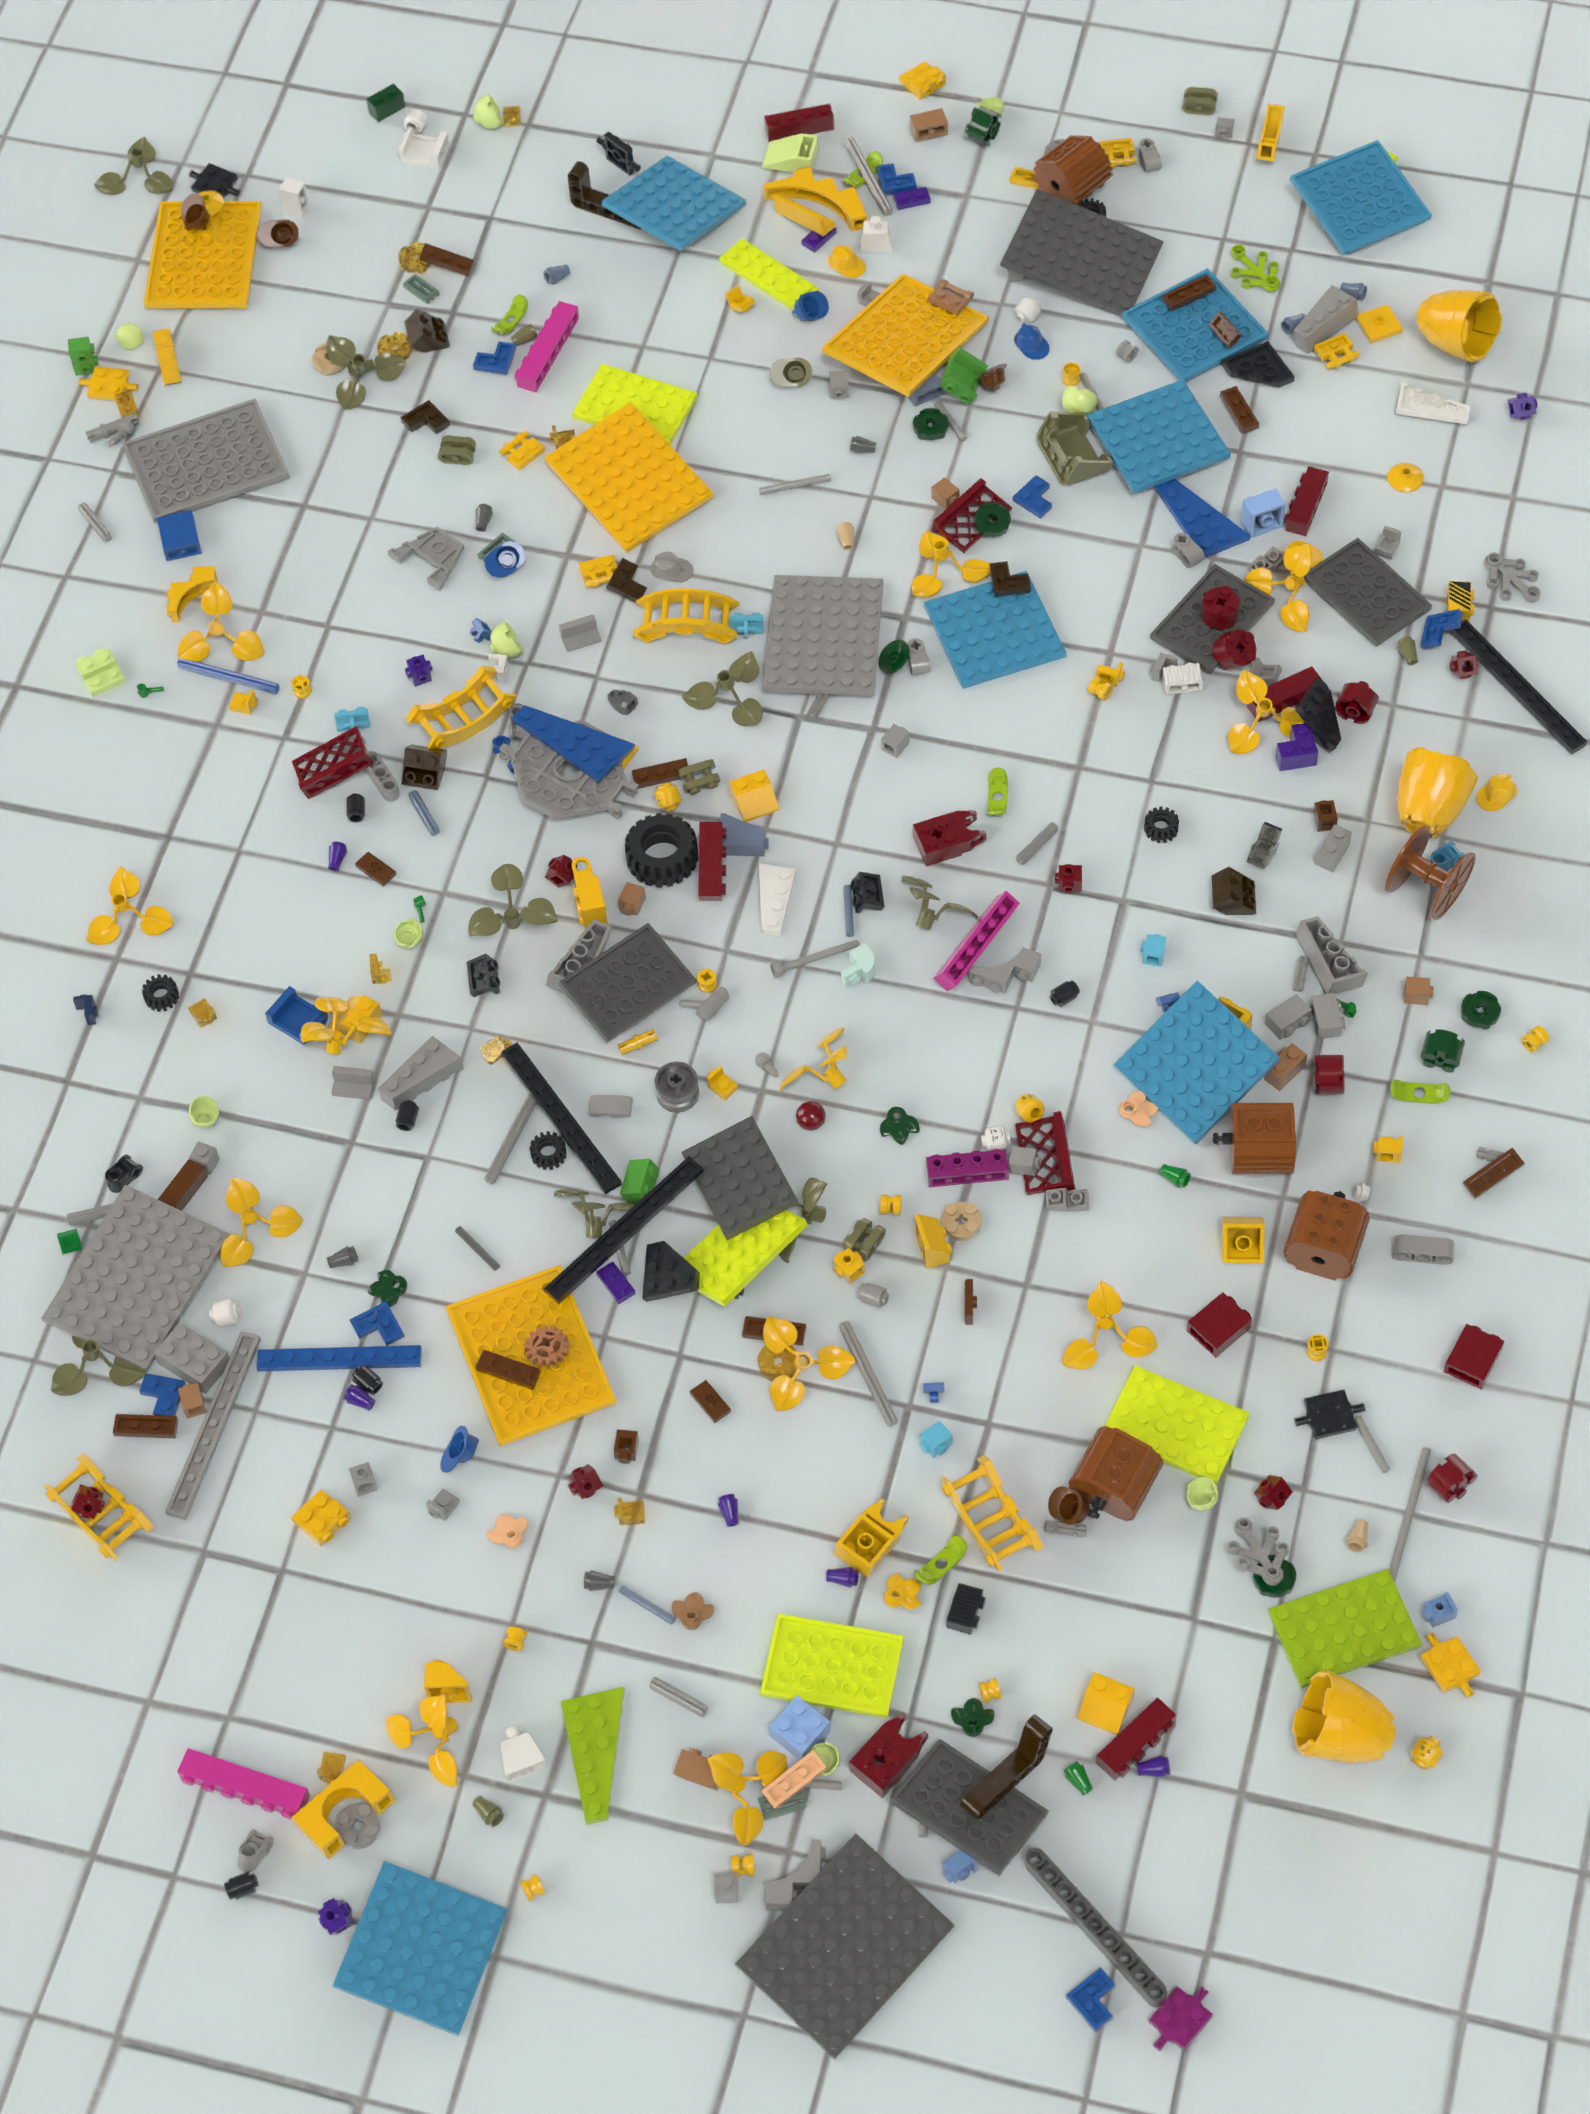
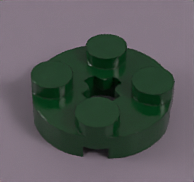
M936 408L923 409L920 411V414L915 415L913 418V430L920 440L943 439L948 431V417L945 413L944 415L940 413V410Z
M996 502L982 504L974 517L975 526L984 537H997L1007 533L1011 522V515L1008 509L999 506V503ZM990 517L997 519L995 522L989 521Z
M1477 991V993H1470L1462 1001L1461 1018L1473 1027L1487 1030L1499 1020L1501 1005L1498 1003L1497 997L1490 992ZM1484 1007L1485 1012H1479L1476 1008Z
M1269 1555L1268 1559L1270 1560L1271 1564L1273 1563L1276 1555ZM1283 1560L1280 1567L1283 1570V1579L1277 1585H1268L1261 1575L1253 1573L1254 1585L1262 1596L1278 1598L1292 1592L1296 1582V1570L1291 1562Z

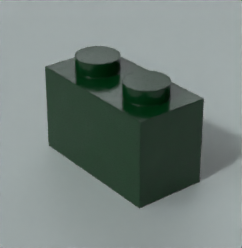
M394 83L366 98L369 114L377 122L406 107L403 92Z

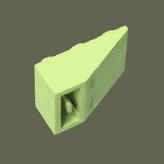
M798 134L769 142L762 168L793 172L810 167L813 172L819 152L818 136Z

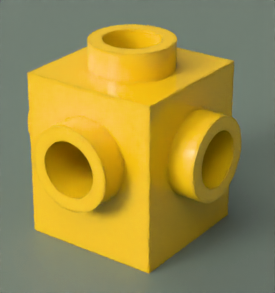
M849 1247L838 1252L833 1259L835 1267L833 1270L840 1278L844 1277L849 1284H852L866 1272L860 1254L857 1251L853 1252Z

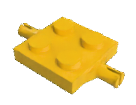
M95 366L90 379L80 378L79 385L89 386L87 396L90 399L122 402L127 390L138 391V383H128L129 369Z
M1434 1632L1428 1634L1426 1638L1433 1647L1421 1654L1420 1659L1443 1693L1461 1688L1467 1698L1472 1697L1475 1692L1468 1683L1471 1679L1479 1676L1481 1670L1458 1636L1446 1642H1440Z

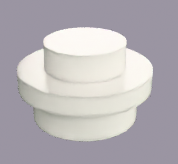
M1361 1182L1359 1186L1356 1185L1354 1197L1357 1202H1366L1369 1198L1370 1186Z

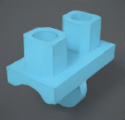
M734 613V615H730V628L737 631V634H744L745 637H749V634L764 633L763 615L760 613H752L751 615Z
M357 707L353 711L343 709L338 710V713H334L337 732L350 730L355 726L358 728L371 727L368 709H365V707Z

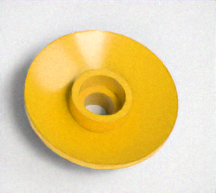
M215 191L198 193L203 198L210 217L221 212L224 207V199L219 193Z
M1400 463L1394 465L1388 471L1387 480L1389 485L1397 491L1413 492L1421 487L1424 476L1417 466L1410 463Z

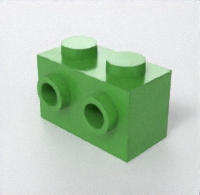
M89 336L68 339V351L75 375L92 374L95 366L99 365L98 356L94 355V343H90Z
M651 1159L630 1160L620 1195L628 1203L637 1204L655 1187L660 1169Z

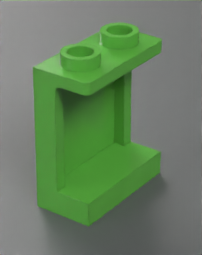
M959 347L949 357L940 387L968 405L977 398L978 394L975 393L979 382L977 378L987 371L988 365Z

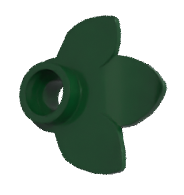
M896 1106L888 1111L887 1118L881 1122L880 1134L882 1137L891 1135L898 1144L903 1145L908 1138L909 1132L919 1133L920 1127L915 1117L907 1115L903 1108ZM899 1113L901 1117L895 1119L893 1114Z
M390 1270L380 1271L377 1274L379 1280L371 1284L368 1293L373 1297L381 1298L380 1304L386 1301L388 1306L392 1307L398 1302L399 1295L406 1292L408 1284L404 1277L395 1276ZM399 1282V1286L394 1288V1285Z
M977 1698L967 1700L964 1708H952L951 1710L953 1722L962 1726L963 1731L970 1737L979 1736L984 1726L991 1724L995 1717L994 1710H984L983 1704Z

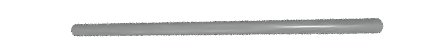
M1426 1447L1422 1449L1389 1569L1394 1582L1431 1449Z

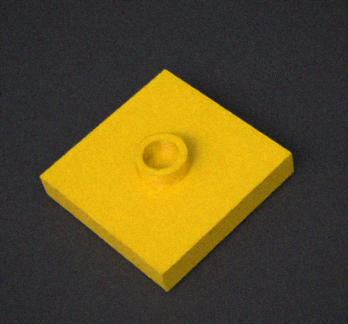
M1388 304L1360 313L1355 318L1370 343L1403 333V327Z

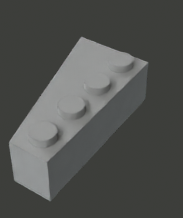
M1331 285L1294 329L1296 347L1306 353H1310L1314 350V345L1327 340L1359 315L1357 299Z
M593 919L579 936L576 943L570 947L567 954L560 959L557 966L548 974L546 986L564 992L558 985L559 981L603 953L612 926Z

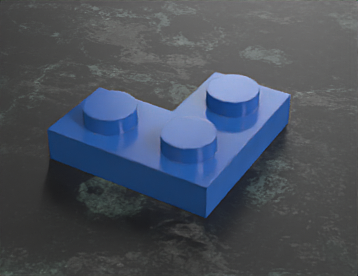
M894 163L877 166L881 188L885 195L917 189L914 173L896 175Z
M499 341L495 354L477 352L473 369L508 374L516 351V344Z
M1035 475L1013 496V501L1041 519L1052 509V503L1041 497L1050 488V484Z
M1457 609L1427 616L1421 646L1424 649L1441 646L1444 631L1461 627L1463 612Z
M386 1301L350 1319V1323L359 1339L376 1330L379 1331L386 1346L405 1337Z
M145 1373L139 1392L144 1396L158 1398L153 1415L175 1416L181 1400L178 1388L183 1387L186 1383L185 1380Z
M1100 1967L1070 1991L1066 1998L1095 2033L1113 2019V2015L1100 1999L1115 1988V1983Z

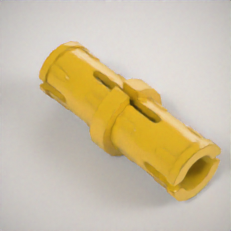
M651 1029L641 1035H633V1038L620 1044L618 1043L617 1046L623 1056L635 1049H643L642 1046L658 1041L654 1029Z

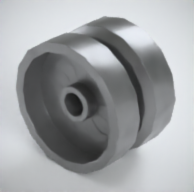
M676 1061L667 1063L658 1070L654 1082L657 1101L661 1107L675 1113L685 1112L693 1108L700 1094L697 1073L693 1067L684 1062Z

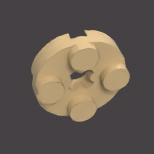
M327 343L318 346L315 349V353L312 354L313 366L324 376L336 373L347 367V361L344 365L337 366L330 360H327Z
M955 1202L946 1205L941 1216V1226L944 1225L946 1233L951 1239L967 1241L973 1238V1235L981 1229V1214L975 1204ZM963 1218L966 1221H964L963 1225H959V1222L956 1220Z

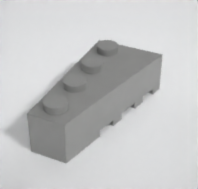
M1318 916L1300 921L1296 935L1326 994H1337L1363 987L1368 973L1364 968L1361 969L1357 965V960L1353 956L1350 957L1344 950V945L1336 941L1333 937L1334 934Z
M432 1036L378 1088L381 1100L395 1111L398 1110L401 1102L416 1099L418 1094L423 1091H429L436 1083L441 1080L442 1082L447 1080L456 1071L457 1073L462 1071L464 1068L461 1057Z

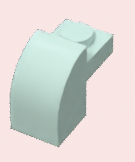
M863 943L849 951V963L852 966L841 972V982L845 988L858 983L860 979H863L867 984L875 974L874 954L866 943Z

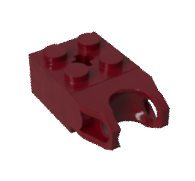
M954 811L913 824V839L926 867L962 856V853L971 851L986 840L985 831L969 830L966 828L977 820L976 811Z
M903 1713L885 1722L849 1761V1771L882 1799L911 1768V1765L919 1757L922 1746L929 1738L928 1733L925 1731L914 1738L902 1737L899 1731L906 1720V1715Z

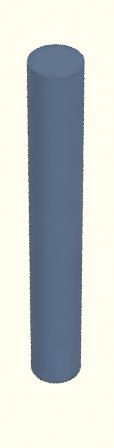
M845 885L846 936L853 937L851 886Z
M622 1585L620 1587L619 1593L667 1623L672 1625L675 1622L676 1617L626 1586Z

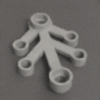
M1496 552L1490 553L1485 558V565L1490 569V578L1487 583L1489 589L1495 590L1498 588L1497 570L1503 575V586L1500 593L1501 600L1509 601L1511 599L1510 582L1525 594L1528 602L1535 603L1539 600L1540 589L1536 586L1528 587L1519 579L1527 578L1529 582H1536L1538 580V571H1524L1526 565L1524 559H1503ZM1505 566H1512L1515 570H1510Z
M1240 1518L1236 1522L1235 1531L1237 1535L1247 1539L1253 1550L1241 1547L1237 1541H1231L1228 1543V1553L1233 1556H1242L1237 1560L1238 1570L1261 1575L1268 1585H1277L1283 1579V1570L1280 1567L1284 1557L1289 1553L1288 1544L1280 1542L1276 1545V1557L1271 1564L1268 1557L1274 1542L1279 1538V1529L1275 1526L1267 1528V1538L1262 1548L1252 1532V1522L1248 1518ZM1249 1559L1259 1561L1262 1566L1250 1564Z

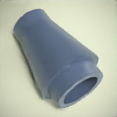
M567 264L547 267L543 275L548 284H555L570 274V268Z
M1342 283L1340 290L1356 298L1358 301L1360 299L1364 300L1367 294V286L1363 283Z
M1302 313L1284 318L1281 322L1283 332L1293 334L1294 329L1306 315Z

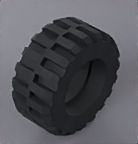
M657 813L656 816L652 817L648 815L644 820L640 819L637 821L636 826L633 825L626 835L625 853L628 868H630L631 874L636 876L637 880L642 883L645 881L646 885H656V887L667 885L670 887L673 886V883L677 882L679 884L683 882L684 877L687 879L691 875V871H694L697 866L699 855L696 833L687 821L683 822L681 817H673V814L667 813L666 815ZM658 843H670L678 848L675 853L664 858L652 857L645 853L648 848Z

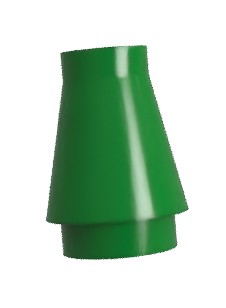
M1163 1164L1159 1171L1161 1176L1178 1188H1185L1191 1178V1174L1187 1169Z
M1078 1761L1064 1770L1065 1778L1083 1796L1094 1789L1084 1766L1080 1765Z

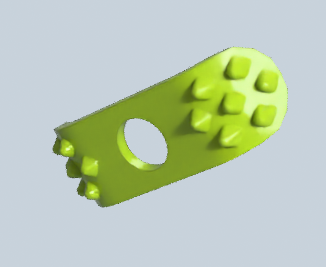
M877 151L869 153L866 158L873 174L877 172V166L883 163V157ZM858 167L850 175L843 177L844 183L855 188H860L866 181L864 177L858 175L860 171Z
M517 295L513 298L510 309L495 327L491 326L494 333L499 332L502 335L504 333L507 335L515 328L527 311L528 301L526 297ZM510 317L515 318L513 322H506V320Z
M996 767L990 770L988 775L987 814L993 816V814L995 816L999 814L1003 816L1007 812L1008 777L1004 769ZM996 793L1003 794L1001 800H993V796Z
M1397 1079L1391 1082L1393 1098L1404 1102L1440 1104L1448 1100L1451 1092L1450 1086L1446 1083H1412ZM1422 1088L1425 1091V1096L1417 1098L1414 1095V1090Z
M960 1535L951 1537L948 1544L925 1566L921 1567V1569L914 1571V1576L918 1581L923 1582L925 1585H932L938 1582L964 1557L967 1551L965 1539ZM938 1560H946L947 1566L943 1569L937 1568L935 1564Z

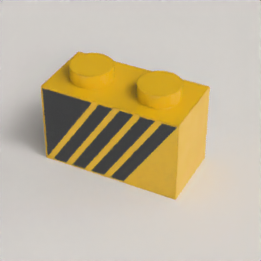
M1449 581L1447 588V611L1460 609L1463 612L1462 621L1465 619L1469 621L1470 615H1474V604H1471V601H1474V589H1471V582Z

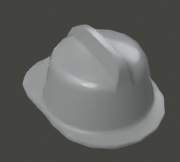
M663 552L655 556V561H653L650 570L656 578L673 582H684L692 577L694 569L689 561L678 558L672 552Z

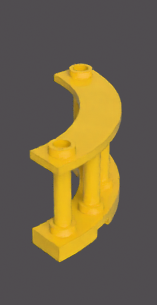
M674 588L650 593L636 600L638 605L645 608L644 623L634 629L633 636L645 643L665 637L666 633L676 632L677 635H693V632L702 633L704 637L724 645L737 638V631L730 628L728 624L729 611L739 606V602L730 596L703 589ZM683 602L681 617L668 618L669 604ZM690 602L703 604L702 619L689 618ZM662 606L661 618L651 622L652 610ZM711 606L722 610L721 624L710 620Z
M480 666L477 672L466 682L467 686L459 693L457 690L444 697L443 702L438 704L432 702L414 705L405 719L409 724L418 723L424 727L432 737L427 745L429 749H441L465 741L487 728L513 705L517 695L503 693L496 685L493 677L497 670L494 667ZM486 685L489 686L498 698L490 708L479 696V692ZM470 700H473L484 713L474 721L471 720L461 707ZM451 712H456L466 725L453 729L444 716ZM429 721H438L446 732H436Z
M82 1453L76 1458L80 1463L77 1465L78 1468L55 1488L47 1483L44 1485V1488L47 1490L45 1495L52 1503L56 1501L69 1517L99 1547L98 1550L106 1559L110 1557L116 1560L118 1557L113 1552L115 1548L136 1530L140 1531L143 1529L148 1533L154 1526L139 1509L131 1503L128 1504L125 1501V1497L114 1486L111 1487L109 1483L106 1484L103 1481L105 1476L89 1457ZM88 1473L95 1481L93 1487L98 1488L101 1492L104 1491L110 1498L108 1499L109 1502L104 1505L101 1513H97L94 1519L89 1518L83 1522L74 1511L70 1510L71 1505L68 1506L59 1494L83 1474L86 1475ZM119 1507L123 1511L121 1513L122 1516L97 1536L90 1528L112 1509ZM127 1522H132V1524H130L111 1542H109L108 1544L105 1543V1541L110 1536H112L117 1530H119L124 1524H126Z
M983 1455L977 1459L980 1464L978 1469L951 1483L945 1476L941 1477L943 1483L941 1489L946 1497H950L969 1533L985 1555L988 1565L990 1567L994 1566L998 1571H1001L1003 1569L999 1560L1026 1546L1028 1548L1031 1546L1036 1552L1044 1547L1036 1529L1025 1518H1019L1017 1514L1019 1509L1010 1495L1006 1497L1004 1491L1000 1488L1003 1483L991 1459ZM980 1477H986L991 1486L989 1491L961 1504L955 1490ZM992 1498H997L1002 1506L1001 1510L973 1524L966 1512ZM1003 1518L1011 1520L1013 1523L1011 1529L988 1541H985L979 1531ZM1016 1535L1022 1536L1021 1540L996 1553L992 1549Z

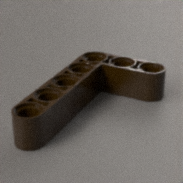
M577 161L567 175L571 203L576 208L642 229L602 206V200L610 194L592 189L588 166L581 161Z
M1036 1714L1031 1716L1023 1728L1018 1747L965 1795L960 1806L977 1820L981 1819L1041 1763L1045 1756L1053 1728Z

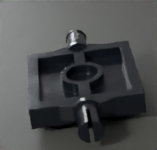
M608 131L604 134V139L601 136L597 138L596 143L604 148L606 159L630 176L635 171L638 172L641 169V165L633 160L632 147L620 140L618 136Z
M208 163L201 173L193 170L189 173V177L196 179L191 189L197 194L203 191H215L223 198L228 194H233L237 197L240 195V190L233 188L234 183L238 179L237 174Z
M1344 1389L1304 1398L1306 1416L1294 1418L1296 1427L1308 1424L1316 1440L1356 1431L1354 1414L1365 1412L1364 1403L1351 1405Z

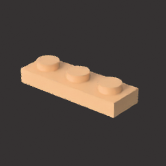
M812 1750L761 1792L776 1810L827 1770V1767Z

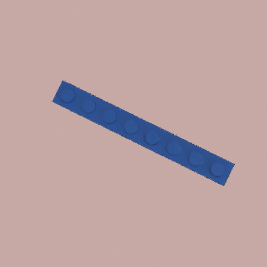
M421 1345L261 1349L257 1353L256 1368L258 1372L356 1369L359 1366L365 1365L370 1369L421 1367L422 1347Z

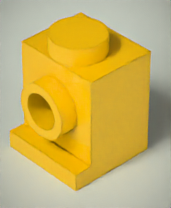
M1388 1136L1379 1137L1378 1141H1374L1373 1153H1376V1161L1400 1163L1403 1136H1399V1139Z

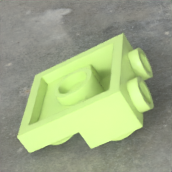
M102 648L98 649L94 655L89 657L82 656L75 663L77 671L92 697L126 682L109 648L105 650Z

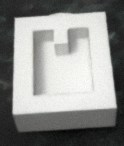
M489 654V664L497 670L495 676H497L498 684H505L509 668L507 655Z

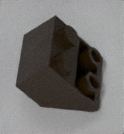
M416 309L404 321L411 348L426 353L450 347L445 323L441 318Z
M413 744L405 747L401 784L438 790L445 771L447 750L429 749L426 746Z
M1229 866L1211 876L1214 909L1225 915L1256 914L1255 881Z

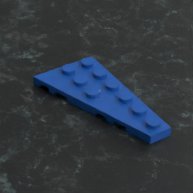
M1173 479L1153 487L1182 531L1201 547L1205 558L1250 540V534L1178 480Z
M526 705L512 716L513 722L598 783L635 748V744Z

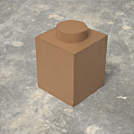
M945 477L931 487L932 499L945 510L959 498V488Z
M627 882L618 899L620 911L625 914L638 916L646 899L645 887Z
M1406 976L1404 1003L1428 1005L1429 998H1433L1434 986H1430V978Z
M189 1383L178 1388L187 1419L207 1413L198 1383Z

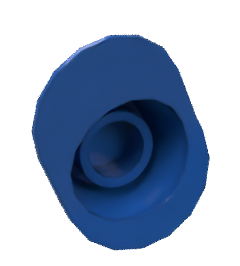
M819 291L804 293L796 300L792 314H796L801 320L812 321L823 318L829 310L828 300Z
M1023 323L1018 333L1014 336V343L1027 358L1040 360L1045 358L1050 351L1048 342L1035 325Z
M507 541L502 543L486 556L485 568L491 576L496 578L508 576L523 564L525 551L517 542Z
M461 1425L454 1431L451 1441L441 1458L440 1468L442 1472H450L458 1463L467 1462L474 1456L479 1439L469 1434L465 1426Z

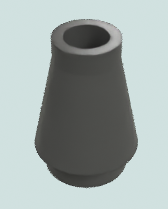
M852 436L850 451H854V453H875L876 442L860 436Z
M479 504L476 508L475 529L479 532L486 531L493 515L490 505Z
M346 1246L332 1256L327 1257V1262L331 1269L354 1265L358 1261L354 1246Z
M593 1570L585 1572L584 1589H589V1591L614 1589L615 1576Z

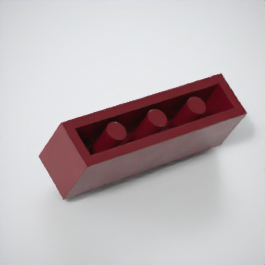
M830 104L764 116L768 142L798 134L810 135L834 130V115Z
M1308 466L1306 473H1302L1300 478L1301 485L1296 487L1294 494L1296 498L1290 502V513L1286 512L1285 531L1307 536L1328 484L1329 471Z
M1311 666L1267 686L1268 690L1264 698L1272 701V708H1275V712L1278 714L1285 708L1298 705L1313 680L1320 676ZM1253 701L1251 704H1247V708L1256 718L1257 704ZM1270 713L1267 717H1260L1258 722L1270 719L1273 714Z
M699 822L698 897L700 901H723V895H726V883H723V876H726L727 869L726 865H723V858H727V847L723 846V839H727V828H724L723 822Z
M1157 1697L1096 1755V1764L1114 1781L1118 1777L1123 1778L1130 1771V1766L1134 1762L1139 1763L1145 1757V1752L1150 1747L1153 1749L1161 1741L1160 1737L1164 1733L1169 1734L1176 1727L1177 1715Z

